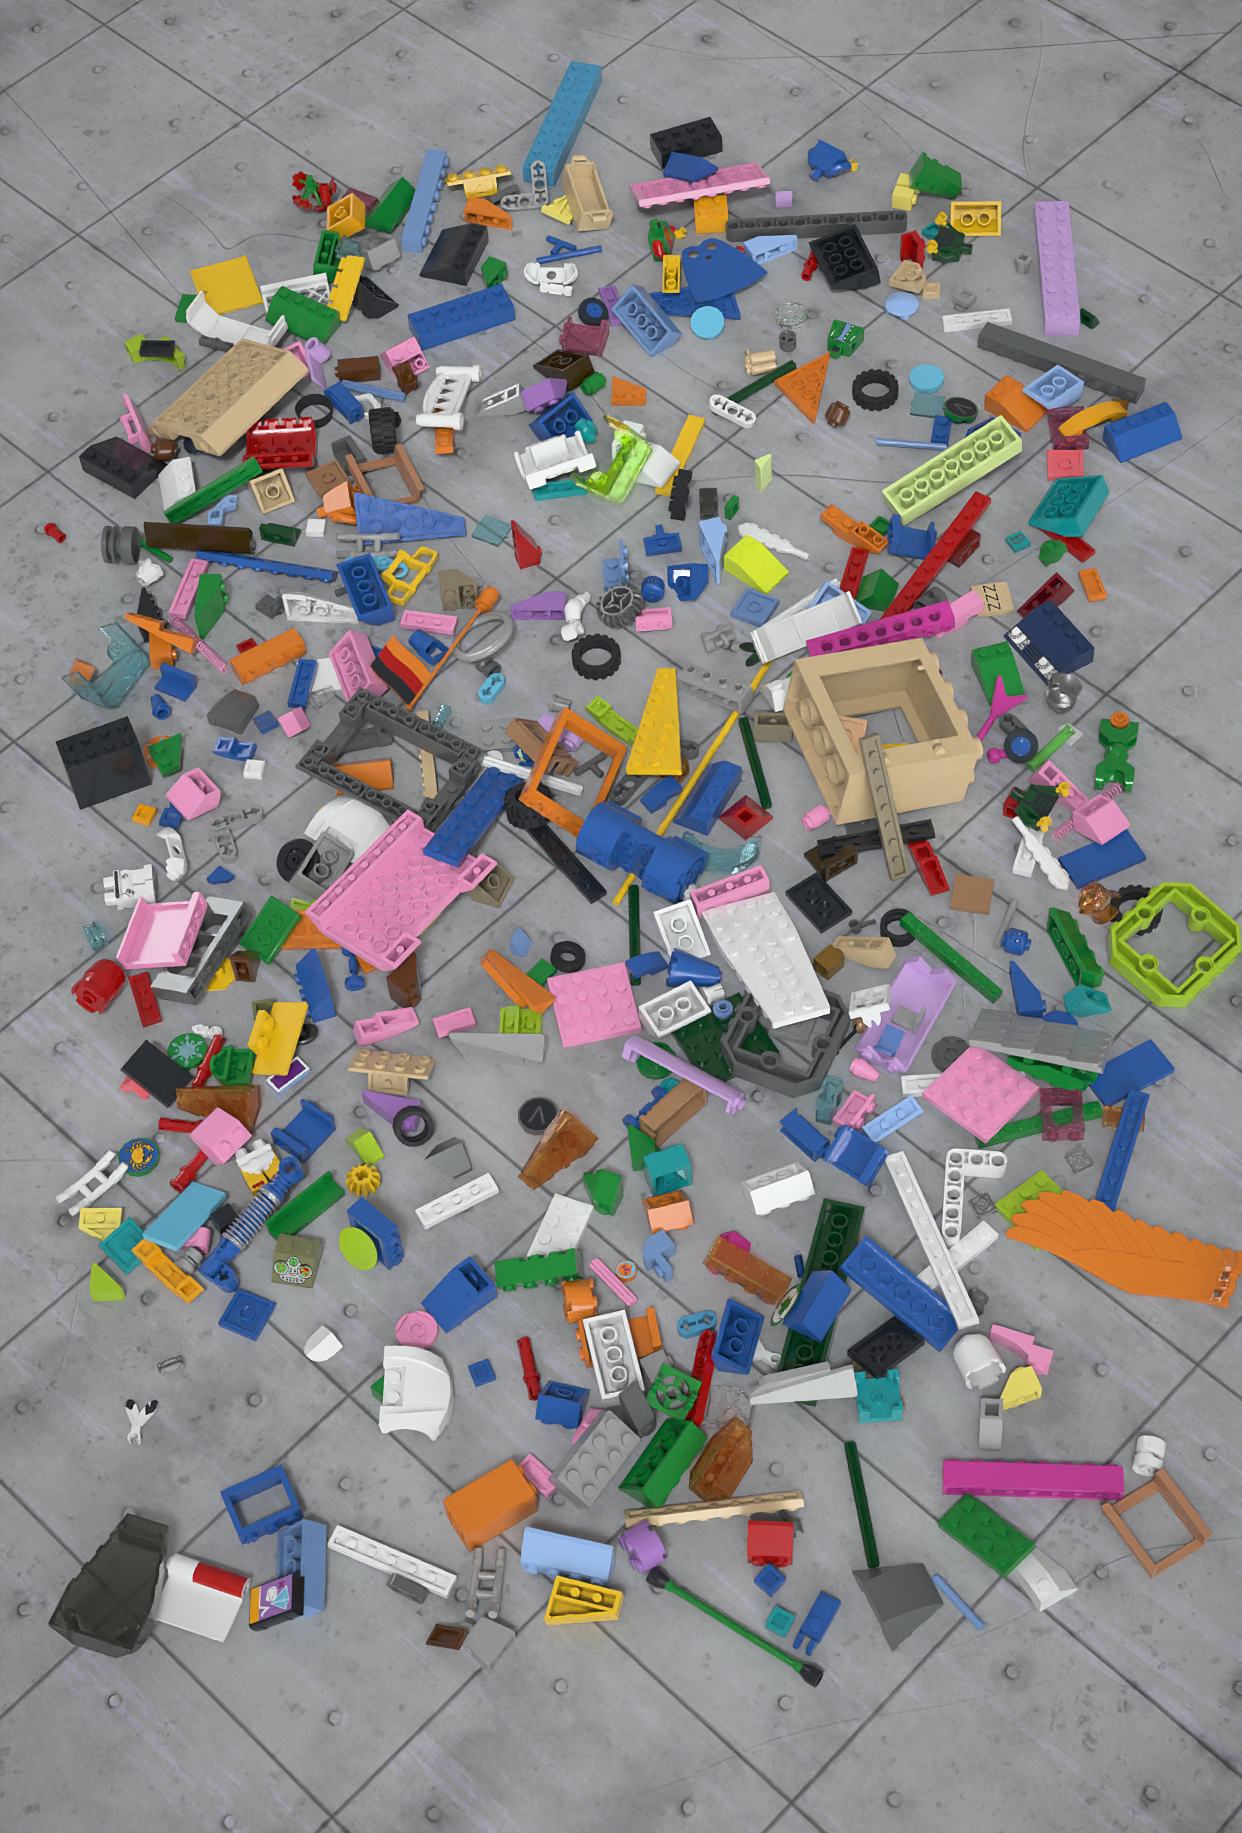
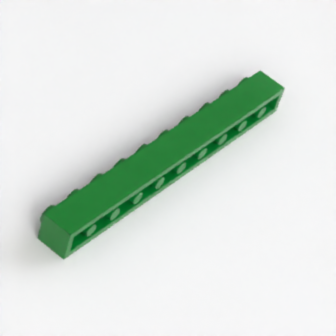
M908 912L901 919L899 925L992 1004L1002 996L1003 990L912 913Z
M1098 1100L1008 1123L986 1144L977 1137H975L978 1149L1102 1118L1103 1110Z

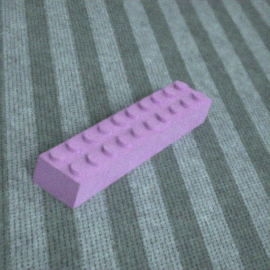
M1035 202L1034 228L1044 336L1079 335L1080 312L1069 202Z

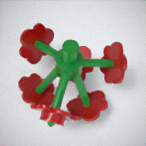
M299 171L298 174L295 173L292 176V185L299 191L303 187L306 188L302 196H292L293 204L300 209L311 210L313 205L309 203L308 197L312 193V198L316 199L319 204L313 207V210L324 212L329 205L324 206L321 203V196L318 191L319 184L321 183L313 180L312 175L304 174L302 171ZM333 177L329 182L331 197L337 190V184L334 183Z

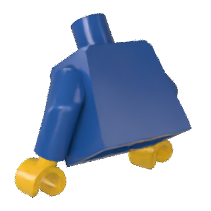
M820 139L817 145L808 151V163L812 170L809 177L815 182L819 180L821 175L831 179L834 175L845 170L857 171L859 163H854L855 160L853 158L848 161L845 152Z

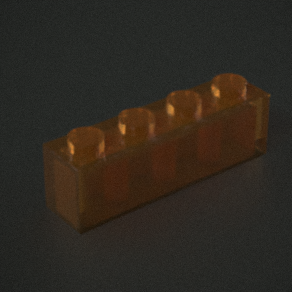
M720 1236L714 1240L702 1262L711 1272L723 1275L727 1281L742 1286L746 1292L761 1297L769 1305L776 1306L782 1300L792 1281L791 1277Z

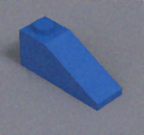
M1010 961L1009 977L1016 1014L1018 1016L1042 1018L1043 1012H1046V1002L1042 1000L1040 991L1014 961Z

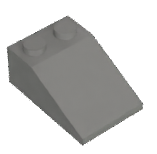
M372 232L344 245V249L352 256L364 257L363 266L373 271H378L382 269L383 265L394 263L395 259L401 257L394 238Z
M322 831L289 883L317 900L342 875L355 852ZM317 849L320 854V863L313 867L308 878L302 874V871Z

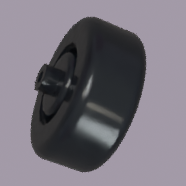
M297 838L288 841L282 846L277 855L276 866L279 875L285 881L289 882L312 848L313 842ZM317 849L302 871V874L308 878L313 867L320 863V854Z

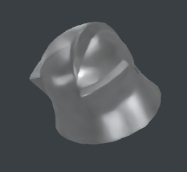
M1052 673V683L1047 680V703L1051 709L1058 713L1069 712L1075 705L1077 696L1082 690V685L1072 675Z

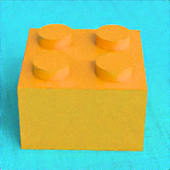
M354 193L327 207V231L339 232L340 241L348 239L365 228V203Z
M726 194L712 197L701 196L699 199H694L696 234L726 233V222L729 221Z

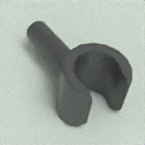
M857 919L849 921V927L852 928L853 934H859L861 928L876 924L875 919L865 922H859Z
M784 1510L779 1511V1514L786 1522H793V1538H796L795 1531L797 1530L804 1533L800 1520L791 1519Z

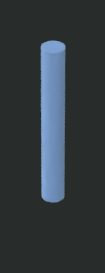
M939 1574L932 1579L978 1631L985 1626L983 1621Z

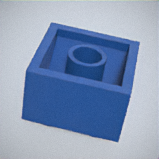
M549 1380L538 1395L535 1419L541 1420L542 1423L548 1425L559 1424L566 1429L578 1428L583 1420L591 1389Z

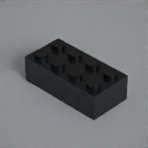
M711 117L650 134L651 151L661 169H665L671 152L702 158L723 152L722 136Z

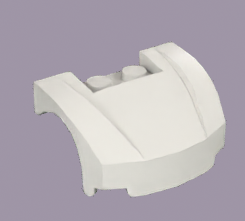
M576 431L575 436L569 438L563 434L525 447V453L520 455L518 451L514 452L520 473L530 490L545 485V479L556 477L574 469L583 472L596 467L593 454H588L580 431Z
M339 797L326 804L317 812L304 834L316 841L322 831L326 832L355 852L350 860L351 863H354L392 825V820L390 817L354 798Z
M384 1346L383 1366L385 1376L383 1404L380 1406L379 1427L382 1433L399 1429H411L423 1432L432 1441H436L437 1436L441 1435L445 1426L449 1425L454 1407L453 1382L443 1359L430 1351L417 1347Z

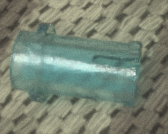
M447 704L438 706V712L432 724L443 728L447 717L452 713L451 707Z

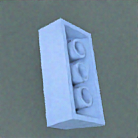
M530 1527L525 1528L520 1561L522 1569L531 1574L543 1573L553 1579L557 1575L609 1588L616 1564L613 1546Z

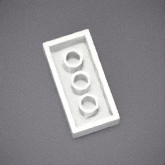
M625 1310L583 1319L584 1331L603 1408L620 1405L618 1394L634 1381L639 1384L645 1396V1388Z

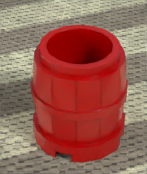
M109 959L98 960L71 988L72 995L75 993L77 996L75 1001L82 1008L91 1013L99 1011L98 1014H101L108 1007L109 1002L119 994V991L125 984V973L118 964Z

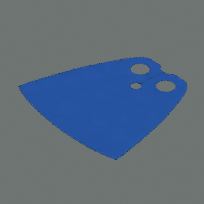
M709 238L702 241L698 246H690L682 251L684 274L696 303L714 300L736 292L756 282L768 273L746 254L719 239ZM709 243H715L717 248L708 250L706 246ZM694 250L697 251L699 255L695 258H691L688 256V253ZM706 256H711V259L707 260Z

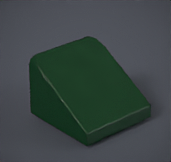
M1084 308L1080 309V322L1090 329H1094L1099 325L1100 322L1095 315Z

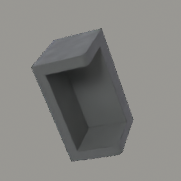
M350 435L331 443L333 455L348 477L352 474L350 470H347L348 463L345 455L352 454L357 464L365 462L363 454Z

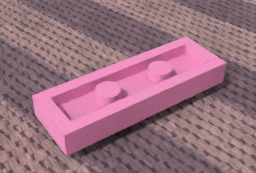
M404 610L400 626L402 629H421L424 632L454 635L458 618L455 616Z

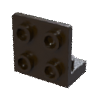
M852 845L842 849L833 857L821 860L818 846H815L804 853V858L825 881H828L857 864L858 849Z

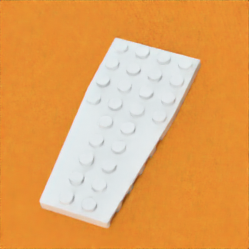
M775 892L729 903L717 908H710L707 911L701 912V918L720 953L731 969H735L736 976L740 981L744 982L747 992L753 995L756 1005H760L765 1018H769L772 1028L782 1027L830 1013V1005L797 930Z

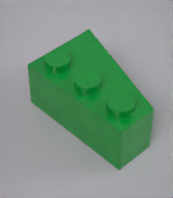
M925 152L921 153L909 172L911 189L951 199H956L962 190L961 173L947 165L939 164L937 159L927 157Z
M322 230L313 264V275L326 273L327 281L333 283L336 273L342 272L338 267L341 257H344L339 232Z

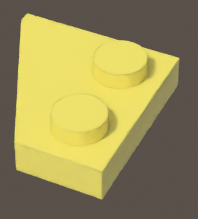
M566 195L553 200V203L548 206L543 205L541 208L542 213L567 225H570L573 220Z
M80 1208L79 1229L103 1241L122 1224L123 1209Z

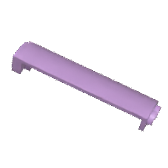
M921 956L907 957L890 985L892 989L890 1010L880 1012L882 1017L879 1026L872 1020V1027H866L854 1050L860 1054V1058L862 1057L867 1062H871L891 1074L906 1073L955 987L957 979L947 968L932 969ZM899 1006H903L917 1014H920L922 1008L926 1007L924 1019L915 1034L891 1022ZM886 1025L905 1032L894 1057L874 1048V1046H877Z
M634 1035L625 1043L622 1058L635 1063L643 1055L728 1101L725 1112L733 1116L738 1110L742 1111L745 1107L747 1100L744 1099V1092L642 1037Z

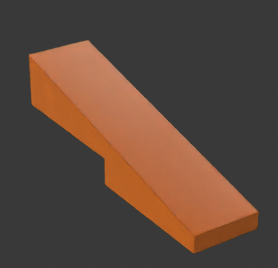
M133 612L125 614V619L187 653L192 654L196 651L197 637L164 629L165 621Z

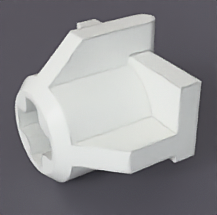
M150 558L138 562L140 568L136 572V578L142 586L148 587L152 582L157 581L160 576L164 575L160 566L153 564Z

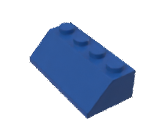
M1167 402L1104 425L1103 442L1120 463L1182 439L1176 414Z
M371 553L336 564L358 621L379 626L395 620L393 607Z
M725 760L707 765L673 820V823L708 836L741 782V766Z

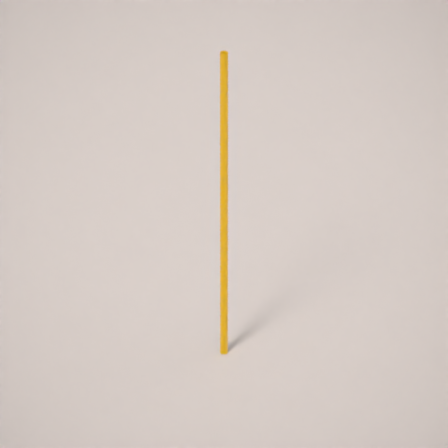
M774 660L766 662L761 666L749 685L752 686L753 693ZM735 711L731 713L656 831L657 835L661 837L664 835L740 713ZM633 873L628 875L612 900L614 905L618 906L628 891V886L632 885L637 876Z

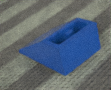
M469 1256L452 1268L421 1304L447 1334L497 1298L496 1286Z

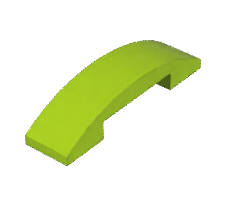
M597 695L585 707L587 712L612 735L633 746L638 728L614 712L612 705Z

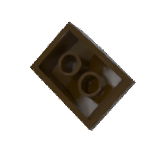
M561 349L555 350L533 365V368L547 379H566V389L568 390L575 389L579 383L595 372L588 354Z

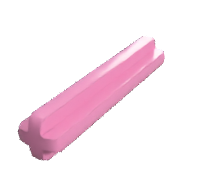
M593 1259L589 1267L628 1307L634 1306L638 1300L637 1297L600 1259Z

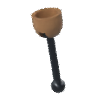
M858 1017L853 1021V1031L843 1040L839 1050L856 1032L863 1033L867 1025L864 1024L862 1017Z

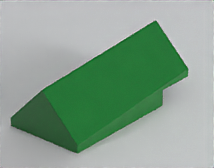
M403 176L390 184L365 216V226L391 233L395 226L399 227L410 210L416 189Z

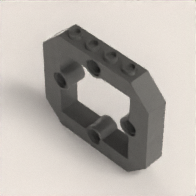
M745 989L743 994L744 1000L742 1003H738L735 1010L736 1016L735 1018L731 1017L727 1027L729 1030L727 1033H723L720 1039V1044H722L721 1053L732 1075L791 1098L820 1090L850 1025L851 1018L840 995L823 989L830 1005V1013L818 1017L831 1022L825 1034H819L813 1039L811 1051L813 1060L805 1073L781 1064L779 1055L774 1051H766L760 1056L741 1049L748 1034L756 1029L757 1016L761 1010L760 1005L757 1006L754 1002L753 995Z

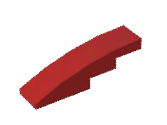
M923 840L907 843L906 845L912 860L930 895L933 896L950 891L938 857L934 855L930 842Z

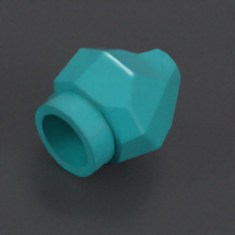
M585 418L580 419L574 425L576 431H580L583 441L594 443L596 441L595 436L597 435L595 423Z

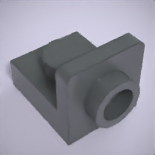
M268 594L255 605L257 611L270 619H273L284 609L282 597L277 596L273 598Z

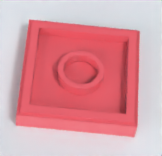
M1047 450L1048 481H1054L1056 478L1084 476L1083 450Z

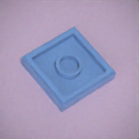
M747 587L730 612V617L756 627H761L771 618L779 605V599Z

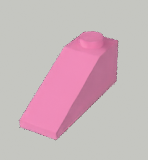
M1050 760L1039 766L1028 779L1034 785H1058V787L1062 782H1069L1071 786L1069 795L1062 797L1059 793L1057 802L1072 811L1090 801Z

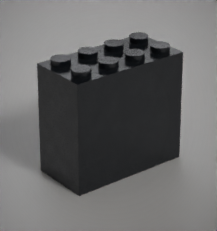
M128 716L55 741L80 810L152 785L140 744Z

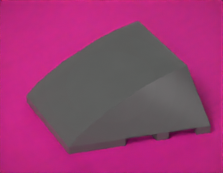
M923 1564L852 1571L861 1592H864L882 1627V1633L892 1652L898 1648L902 1641L911 1636L916 1628L926 1622L944 1605Z

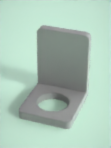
M899 1006L891 1022L915 1034L924 1019L926 1007H923L920 1014H917L903 1006Z

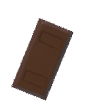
M435 1624L426 1641V1645L460 1650L467 1637V1629Z

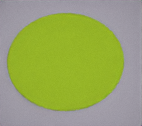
M347 1227L343 1229L339 1235V1247L345 1259L359 1270L366 1271L372 1269L377 1262V1251L373 1241L365 1232L358 1228Z

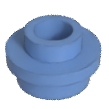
M719 1000L713 1005V1013L719 1019H727L733 1013V1006L727 1000Z

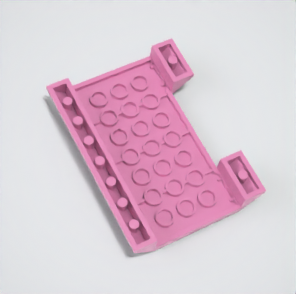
M407 810L305 911V914L324 936L382 972L395 970L420 945L421 940L416 937L459 893L473 890L497 865V862L483 853L477 858L468 854L461 865L455 867L423 855L424 847L435 834L424 828L422 817Z

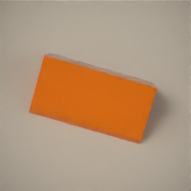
M391 757L334 764L335 768L379 791L394 789ZM336 789L337 796L346 795Z

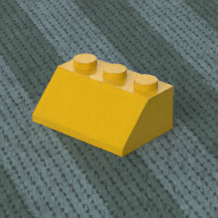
M1001 201L950 202V224L957 231L964 233L965 236H1001Z

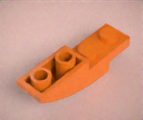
M435 408V413L444 411L440 408ZM435 427L436 454L453 453V428Z
M832 503L820 515V519L833 528L832 533L857 548L867 549L871 553L879 554L888 545L887 538L862 520L859 523Z

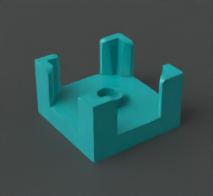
M887 1370V1377L879 1379H865V1372H854L857 1387L856 1406L858 1424L902 1421L903 1404L900 1399L899 1370Z

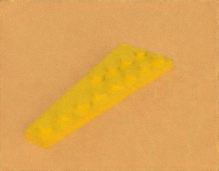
M676 668L657 669L626 766L627 775H682Z

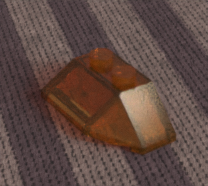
M736 1416L712 1436L690 1471L689 1489L704 1502L731 1498L753 1462L752 1430Z

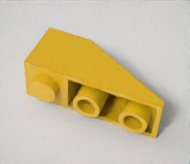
M663 255V293H680V255Z

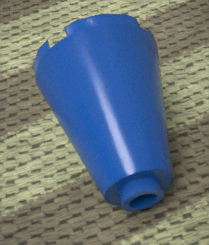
M673 948L667 971L670 976L666 978V987H679L690 980L695 987L713 986L716 983H720L722 971H719V967L679 948Z

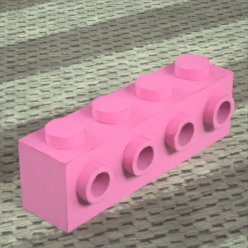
M762 865L692 890L689 894L697 918L701 919V912L707 911L710 908H717L729 903L770 893V882Z

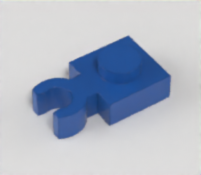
M171 802L169 808H164L159 819V826L171 827L177 830L183 815Z

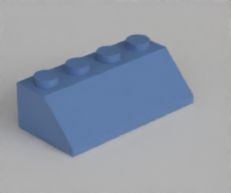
M632 284L611 309L650 357L672 347L682 335L681 331L642 286Z
M303 1519L278 1532L276 1579L291 1573H296V1576L305 1577L304 1615L297 1618L312 1617L324 1611L326 1525L308 1519Z

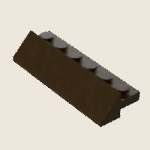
M144 522L146 547L251 553V550H256V542L252 539L253 532L250 528Z

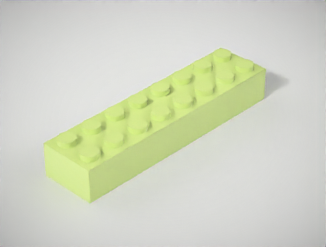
M1000 415L882 490L883 502L893 514L900 515V523L902 526H905L1022 451V440L1003 416Z

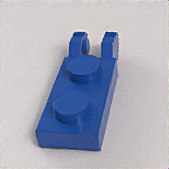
M820 1592L800 1628V1632L793 1643V1648L798 1649L806 1636L812 1640L808 1644L805 1654L811 1656L817 1644H820L841 1606V1602Z

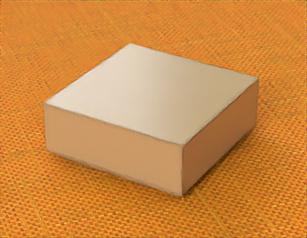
M927 282L923 288V298L940 299L941 283Z

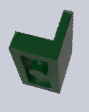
M261 523L259 527L261 540L295 547L301 535V529L274 523Z

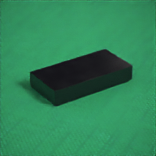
M141 340L140 357H174L176 342L175 340Z

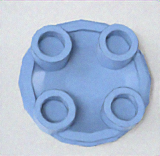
M907 292L894 293L885 301V311L899 316L903 320L908 319L919 307L918 299Z

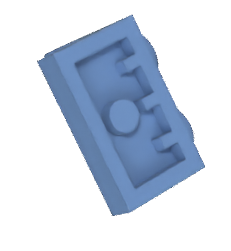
M619 540L620 558L603 559L604 591H608L609 587L613 588L615 584L620 586L622 582L624 584L629 583V573L625 572L628 571V558H624L627 557V546H623V540Z

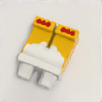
M262 1139L252 1144L254 1151L247 1153L245 1148L235 1152L238 1169L252 1196L256 1197V1192L259 1191V1188L263 1184L271 1183L270 1179L274 1178V1174L278 1175L277 1171L279 1170L280 1163L270 1144H266Z

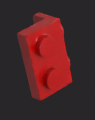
M916 230L900 236V260L903 262L910 259L912 262L919 263L922 269L925 260L924 248H926V243Z

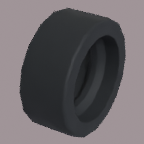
M896 908L889 910L881 918L880 935L881 937H889L893 947L908 946L915 940L908 932L896 935L887 930L888 924L894 921H901L910 912L906 909Z
M419 1106L404 1107L396 1113L393 1119L392 1127L394 1134L402 1144L408 1147L423 1145L430 1139L433 1133V1123L429 1114ZM413 1115L420 1116L425 1123L423 1131L414 1137L405 1136L401 1130L403 1121Z

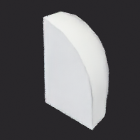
M321 1326L308 1339L304 1347V1353L311 1360L320 1362L335 1355L343 1346L331 1331Z

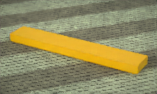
M688 415L671 452V455L680 462V465L662 488H655V494L670 497L672 487H676L672 486L674 475L678 476L679 469H685L705 425V418Z

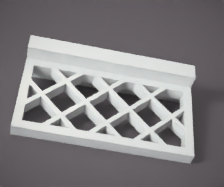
M326 273L260 286L266 314L270 306L267 301L272 300V297L281 286L299 294L309 293L308 298L311 299L315 296L319 298V303L325 301L333 304V302L328 301L330 289ZM326 289L323 296L316 293L318 290Z

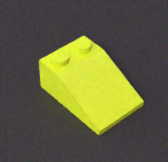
M748 534L724 555L725 571L766 595L789 575V571L761 542Z

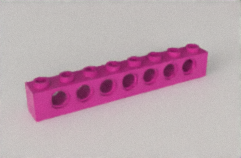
M947 600L806 640L807 653L809 657L930 637L936 633L948 632L954 629L955 617Z

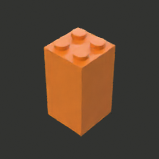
M512 1459L443 1499L447 1519L469 1553L474 1548L480 1547L538 1512L537 1502L539 1500L536 1496V1488L531 1481L527 1483L524 1478L525 1472L520 1464L516 1465Z

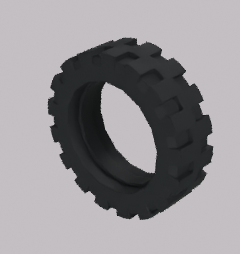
M869 369L867 372L863 371L860 375L858 374L856 380H853V400L856 401V405L861 406L864 410H886L890 408V405L893 406L895 400L897 401L898 380L886 370ZM873 383L882 384L889 389L888 393L878 397L866 395L861 390L866 385Z
M589 634L585 638H580L579 642L574 644V649H572L574 670L578 672L579 676H584L588 680L591 678L596 681L598 679H606L607 676L611 677L615 671H618L619 665H621L619 644L615 643L612 637L608 638V635L605 634L603 636L600 634L591 636ZM592 649H603L611 654L610 660L601 665L586 664L582 661L581 657Z
M1132 884L1126 888L1121 887L1118 892L1116 891L1110 900L1108 911L1110 922L1114 923L1117 921L1119 923L1122 920L1123 915L1119 910L1122 903L1128 900H1139L1142 897L1145 899L1151 889L1149 887L1144 888L1142 887L1143 885L1133 886ZM1163 909L1154 916L1147 929L1139 930L1135 935L1143 936L1145 933L1149 934L1153 929H1156L1161 921Z

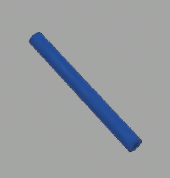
M598 245L538 257L536 262L543 264L602 252V247Z

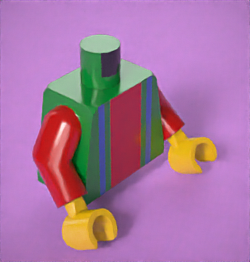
M652 219L649 222L648 243L654 261H662L663 255H671L674 243L673 234H675L678 240L686 237L684 233L687 232V229L681 227L676 230L675 227L668 225L667 221Z

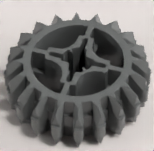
M622 582L620 586L615 584L613 588L609 587L607 592L603 591L604 595L600 596V601L596 603V611L600 621L606 627L619 629L621 626L625 628L626 624H631L637 616L642 615L641 610L644 609L643 604L645 602L641 591L635 585Z

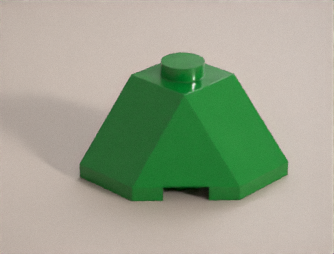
M604 1169L597 1170L595 1174L584 1172V1187L594 1209L602 1215L614 1216L624 1196L622 1176Z

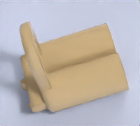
M745 349L746 364L744 367L746 368V375L755 376L769 373L776 369L774 349L750 353L749 349Z

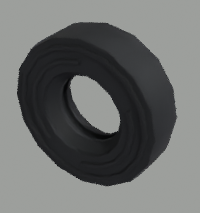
M561 941L551 949L550 961L557 970L573 973L583 967L586 954L579 944L571 941ZM562 953H570L575 956V959L567 961L562 959L560 955Z

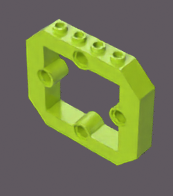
M1163 882L1158 887L1156 885L1152 887L1145 899L1143 897L1140 898L1133 910H1127L1119 923L1116 921L1111 925L1107 938L1109 965L1157 1007L1186 1008L1238 958L1242 951L1240 925L1192 883ZM1170 902L1188 916L1186 923L1191 931L1201 932L1204 930L1222 946L1211 957H1199L1191 969V976L1179 988L1157 970L1159 962L1154 955L1144 954L1141 956L1126 943L1139 930L1147 929L1154 916Z

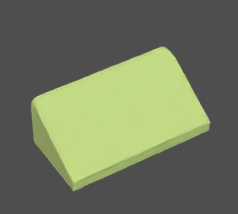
M771 454L754 460L755 485L760 492L772 480Z

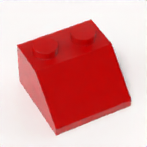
M748 1520L747 1563H752L754 1566L773 1564L781 1568L792 1565L793 1522Z

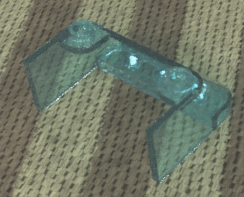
M117 622L103 625L99 628L111 641L107 647V654L113 661V664L98 684L94 686L79 671L64 675L61 678L83 700L110 710L121 705L150 665L148 653Z

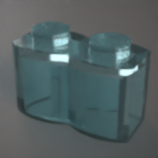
M829 1075L824 1079L822 1092L817 1097L815 1103L816 1122L826 1125L832 1124V1119L837 1113V1107L843 1098L842 1079Z

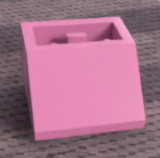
M415 337L408 338L380 353L386 368L395 378L396 375L393 373L392 367L397 363L402 364L406 360L410 362L414 375L430 368Z
M198 767L183 774L167 792L166 798L189 821L219 807L221 791Z
M1098 794L1072 812L1074 830L1101 845L1130 826V823L1114 800L1102 794Z

